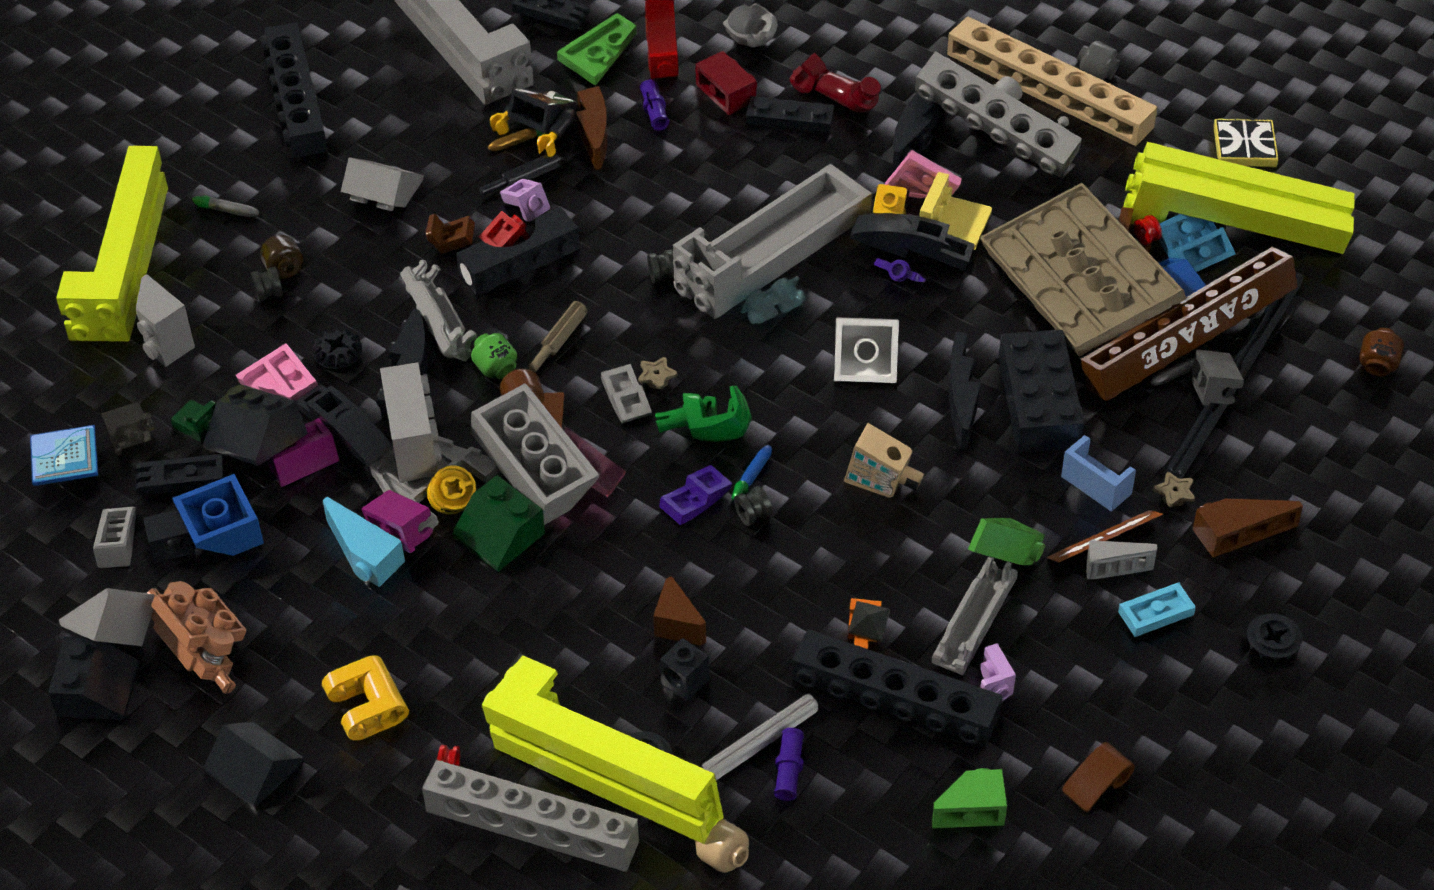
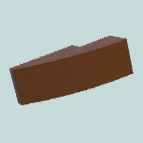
M599 86L577 92L579 111L576 112L577 134L595 170L601 169L608 145L606 107L604 97Z

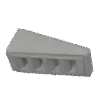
M135 507L102 510L93 546L96 563L99 568L130 565L136 520Z
M1091 540L1086 560L1087 579H1100L1153 570L1157 544Z

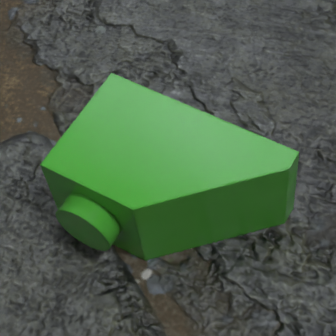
M979 768L963 773L934 802L933 828L1004 825L1007 803L1002 769L990 770L988 768Z

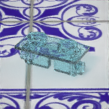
M798 276L791 280L783 278L775 282L771 289L764 292L759 289L750 293L745 298L746 301L740 311L741 314L749 311L747 314L749 321L752 324H761L778 316L779 313L774 306L776 304L782 313L801 306L802 301L805 300V294L801 289L797 290L795 287L800 278Z

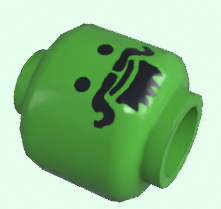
M485 333L475 340L471 359L484 376L499 380L516 368L517 352L502 334L493 333L489 335Z

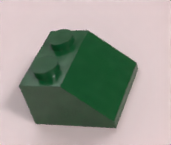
M496 475L472 494L452 532V536L499 572L545 534L543 509Z

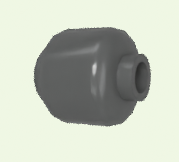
M1100 41L1092 42L1089 47L1084 45L1077 57V60L1080 61V70L1103 81L1113 78L1121 62L1118 59L1117 50Z

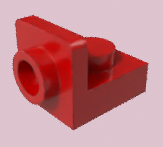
M501 211L479 235L481 241L492 246L511 247L520 237L528 240L531 236L525 231L527 224L514 214L510 218Z

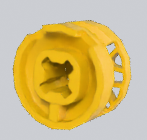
M457 465L445 466L438 470L429 481L427 498L431 506L438 512L446 515L457 514L466 508L472 494L476 492L475 480L472 474L463 467Z

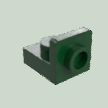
M191 399L170 419L172 427L202 443L205 440L216 402L211 400L203 406Z

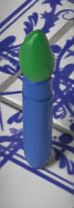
M770 445L760 449L740 481L735 484L731 497L733 501L736 495L741 493L747 494L749 486L756 479L771 456L772 447Z

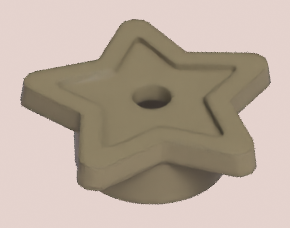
M665 357L656 362L641 361L640 366L643 373L639 376L638 382L646 383L648 387L653 389H663L669 383V379L677 377L678 373L676 370L667 367V359Z
M1167 472L1165 481L1153 488L1154 492L1161 494L1162 500L1169 507L1181 506L1186 501H1195V497L1190 491L1193 484L1192 478L1179 479L1172 473Z

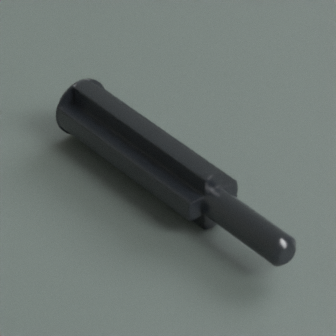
M557 153L552 157H547V154L502 173L503 178L481 187L479 192L484 196L505 186L509 187L522 178L532 180L561 167L560 158Z

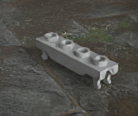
M420 260V264L415 268L405 267L400 273L406 284L405 288L417 304L416 309L423 315L428 325V331L436 339L439 351L447 358H456L466 362L472 353L469 346L471 341L476 339L477 334L475 331L469 330L464 335L465 327L443 288H436L433 280L440 270L439 266L434 264L428 273H425L428 267L425 260Z
M988 557L950 620L945 634L932 656L933 664L964 675L1017 579L1018 571L1011 568V562L1007 561L1004 569L1001 570L998 569L996 562L993 561L994 558Z

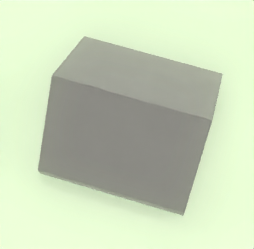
M106 588L59 619L62 627L93 641L142 646L153 613L151 604L155 595Z

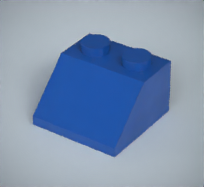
M235 474L173 498V502L196 548L234 556L264 544L258 518Z

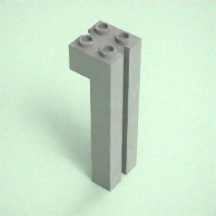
M394 0L484 105L511 95L512 89H525L534 85L532 67H526L528 60L531 59L530 41L514 24L488 33L459 0Z
M829 164L712 242L704 238V230L700 227L673 244L674 287L680 295H685L690 300L694 298V302L699 310L708 313L716 319L853 227L859 215L871 214L872 193L838 168Z

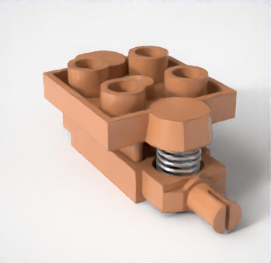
M179 581L171 582L164 594H160L156 588L149 590L148 594L155 595L151 604L153 608L151 618L155 622L153 629L188 671L194 670L201 679L215 681L224 694L232 692L236 684L228 675L233 663L226 655L231 653L234 642L243 640L247 629L212 588L194 590L189 584Z

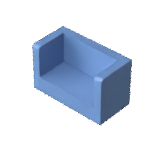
M1084 435L1065 451L1061 477L1112 512L1132 494L1136 470L1130 466L1121 475H1117L1088 455L1090 438Z

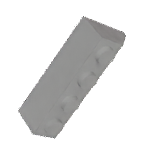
M526 383L471 413V434L509 483L543 509L544 525L570 511L599 478L598 472Z

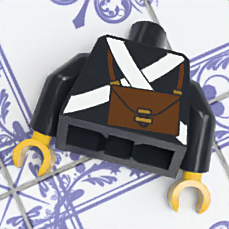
M512 89L510 104L504 108L505 112L492 115L490 117V124L493 132L497 131L498 135L506 134L509 131L507 120L510 118L540 132L549 133V135L544 134L538 137L537 146L539 154L546 149L547 157H552L556 153L554 141L560 139L566 130L572 128L576 119V112L579 111V105L576 101L551 90Z

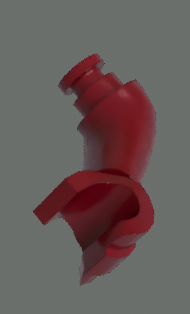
M815 53L802 63L801 66H798L790 77V83L799 92L809 93L816 87L815 91L856 113L870 111L879 101L878 93L881 90V86L877 79L866 77L862 81L857 82L833 73L826 68L825 63Z

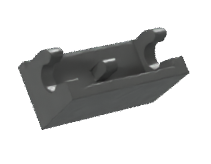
M1196 350L1190 380L1202 404L1209 406L1210 403H1234L1235 398L1230 395H1222V391L1227 387L1232 389L1242 388L1244 379L1230 353Z

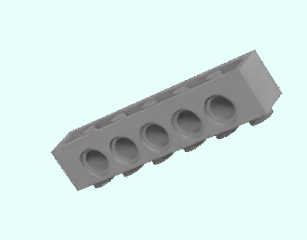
M936 51L916 76L915 90L918 91L922 98L928 101L933 100L941 105L947 113L958 115L966 120L967 124L972 128L981 129L989 134L995 142L1006 144L1014 149L1020 157L1031 159L1039 164L1041 169L1047 173H1054L1061 177L1079 152L1082 141L1081 137ZM943 85H951V86L954 87V88H953V89H945V88H943L942 86H943ZM973 99L976 100L978 103L970 104L966 102V100ZM999 114L1002 116V118L996 119L991 117L990 115ZM1022 128L1026 130V132L1018 133L1014 129ZM1040 143H1047V144H1049L1051 147H1049V148H1043V147H1041L1039 144H1040Z
M436 760L422 788L426 812L627 872L639 844L638 820L443 761Z

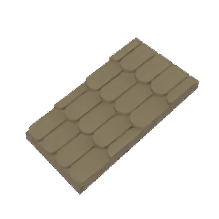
M1083 183L980 236L982 245L988 251V254L1007 273V276L1029 298L1035 308L1054 329L1063 330L1066 343L1079 357L1091 351L1092 348L1095 349L1117 337L1118 334H1123L1145 322L1146 319L1149 320L1171 308L1173 304L1176 305L1187 299L1184 290Z

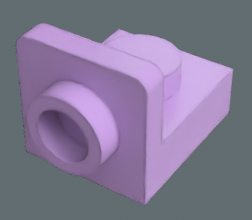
M522 178L500 192L504 203L520 208L525 221L530 222L550 209L541 183Z
M997 643L985 647L983 663L980 665L984 680L981 681L980 688L1003 695V701L1010 695H1013L1016 674Z

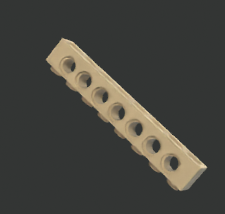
M969 16L949 33L947 55L998 80L1003 77H1011L1019 83L1023 92L1134 146H1137L1155 126L1158 106Z

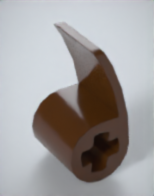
M1104 742L1072 774L1062 788L1063 793L1088 813L1110 786L1113 789H1117L1130 778L1135 765L1110 743Z

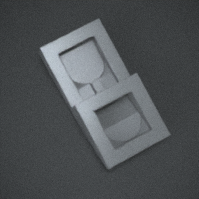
M631 364L601 372V380L621 423L652 415V410L642 385L639 386Z

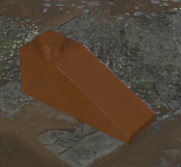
M1225 498L1214 503H1206L1196 510L1193 531L1214 558L1297 527L1303 504L1300 501Z

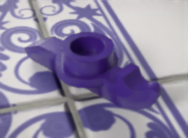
M877 258L874 265L888 270L891 279L894 281L902 282L910 279L917 282H926L921 275L911 271L909 264L904 260H895L890 263Z

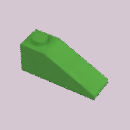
M981 518L968 550L1019 565H1032L1034 561L1037 562L1044 551L1045 544L1042 542L1045 534L1012 518Z

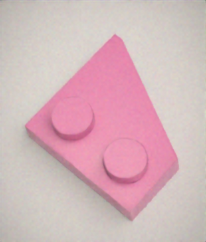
M911 150L884 185L906 188L909 191V197L921 199L926 198L938 172L949 174L948 187H952V195L959 188L962 178Z
M287 343L236 374L241 385L295 401L318 386L316 380Z

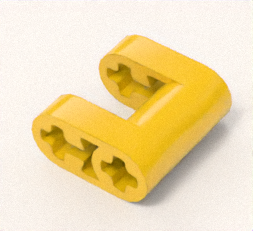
M377 655L368 656L328 673L322 680V687L332 702L345 701L362 693H365L369 702L349 710L341 719V724L351 740L365 739L396 726L404 721L409 714V709L383 660Z

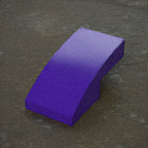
M709 465L688 475L685 486L662 496L659 507L679 525H682L717 502L731 489L732 483L712 465Z

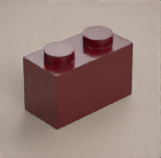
M724 51L696 63V86L728 115L747 107L750 97H756L757 82L754 76L750 73L748 74L739 66L735 59L729 57Z

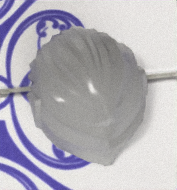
M757 3L750 7L746 4L736 7L723 22L727 33L737 43L753 48L770 41L774 33H776L778 26L776 17L767 11L766 8L757 5Z

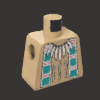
M867 423L854 447L844 482L886 497H893L899 484L917 491L924 473L908 466L912 454L910 447Z

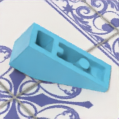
M326 497L323 500L326 520L354 573L361 580L370 581L380 587L405 562L402 541L329 497Z

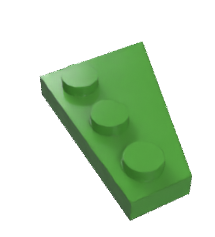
M616 13L557 51V60L596 86L637 34L636 25Z

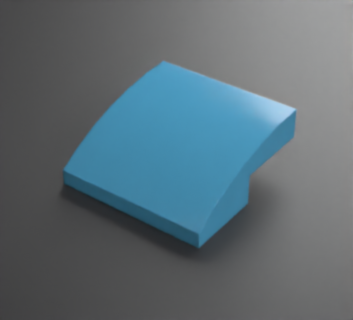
M1179 214L1160 223L1162 237L1158 241L1169 258L1187 259L1196 272L1236 254L1224 228L1217 229L1212 221Z

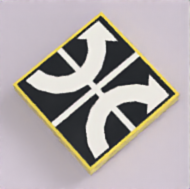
M1215 119L1213 127L1217 158L1219 160L1243 166L1277 167L1278 154L1272 120Z

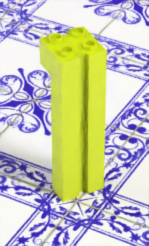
M1150 142L1146 143L1143 153H1137L1134 163V170L1136 172L1135 174H1129L1125 190L1130 193H1127L1123 207L1134 209L1131 224H1134L1138 219H1143L1147 215H1153L1161 223L1166 220L1168 212L1172 211L1341 254L1344 253L1353 235L1354 217H1352V212L1354 210L1355 193Z
M128 146L95 271L63 272L56 299L61 315H65L70 319L64 322L69 340L130 341L137 314L136 304L141 279L147 274L168 191L165 174L160 172L162 162L158 146Z
M522 656L514 666L507 670L497 687L487 694L482 703V708L487 723H490V734L495 749L705 844L712 828L724 818L714 773L560 706L557 694L552 691L550 692V689L554 686L553 680L558 675L557 670Z

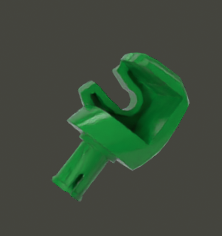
M730 386L732 398L729 399L728 413L717 415L716 397L705 396L702 400L699 394L683 393V408L655 413L660 433L687 426L694 439L707 442H721L741 438L747 431L752 417L746 398L737 386Z

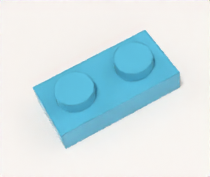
M1178 582L1119 604L1118 613L1134 637L1193 616L1196 606Z

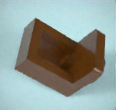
M436 214L429 215L426 237L441 254L461 249L472 244L475 222L470 216H466L444 224Z

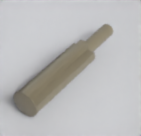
M574 301L541 342L543 345L542 350L529 365L531 371L536 372L549 354L555 355L588 313L584 304Z

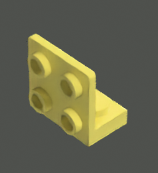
M938 172L920 209V217L949 224L947 234L974 243L973 250H975L992 213V207L951 197L952 187H948L949 174Z

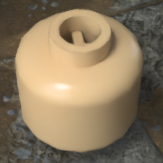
M725 819L719 821L712 828L705 844L695 840L698 857L720 872L726 873L734 870L736 867H741L749 856V839L747 834Z

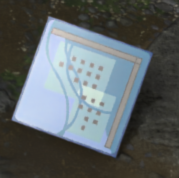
M95 425L30 435L33 486L98 476Z

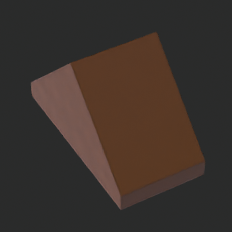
M672 576L666 578L653 616L654 636L676 641L684 638L691 644L696 645L706 643L705 620Z

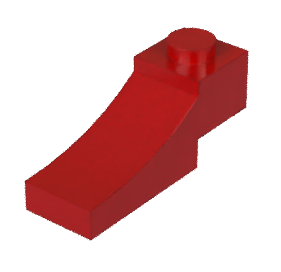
M645 0L648 65L651 79L679 76L674 0Z

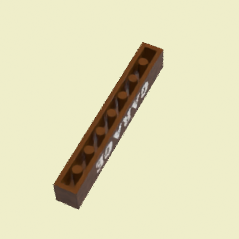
M1271 247L1187 296L1186 300L1172 305L1171 308L1146 320L1081 359L1087 390L1108 401L1131 386L1140 383L1156 371L1165 368L1181 356L1190 353L1203 343L1212 340L1228 328L1237 325L1250 315L1259 312L1275 300L1284 297L1285 294L1298 287L1293 256Z

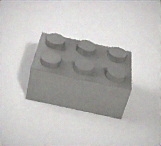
M418 362L381 368L380 372L399 482L433 477L437 473L436 463L442 462L439 443L433 444V441H439L435 419L429 420V417H434L432 399L430 396H424V394L430 393L427 374H420Z

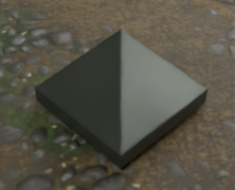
M857 601L848 634L882 642L890 609Z

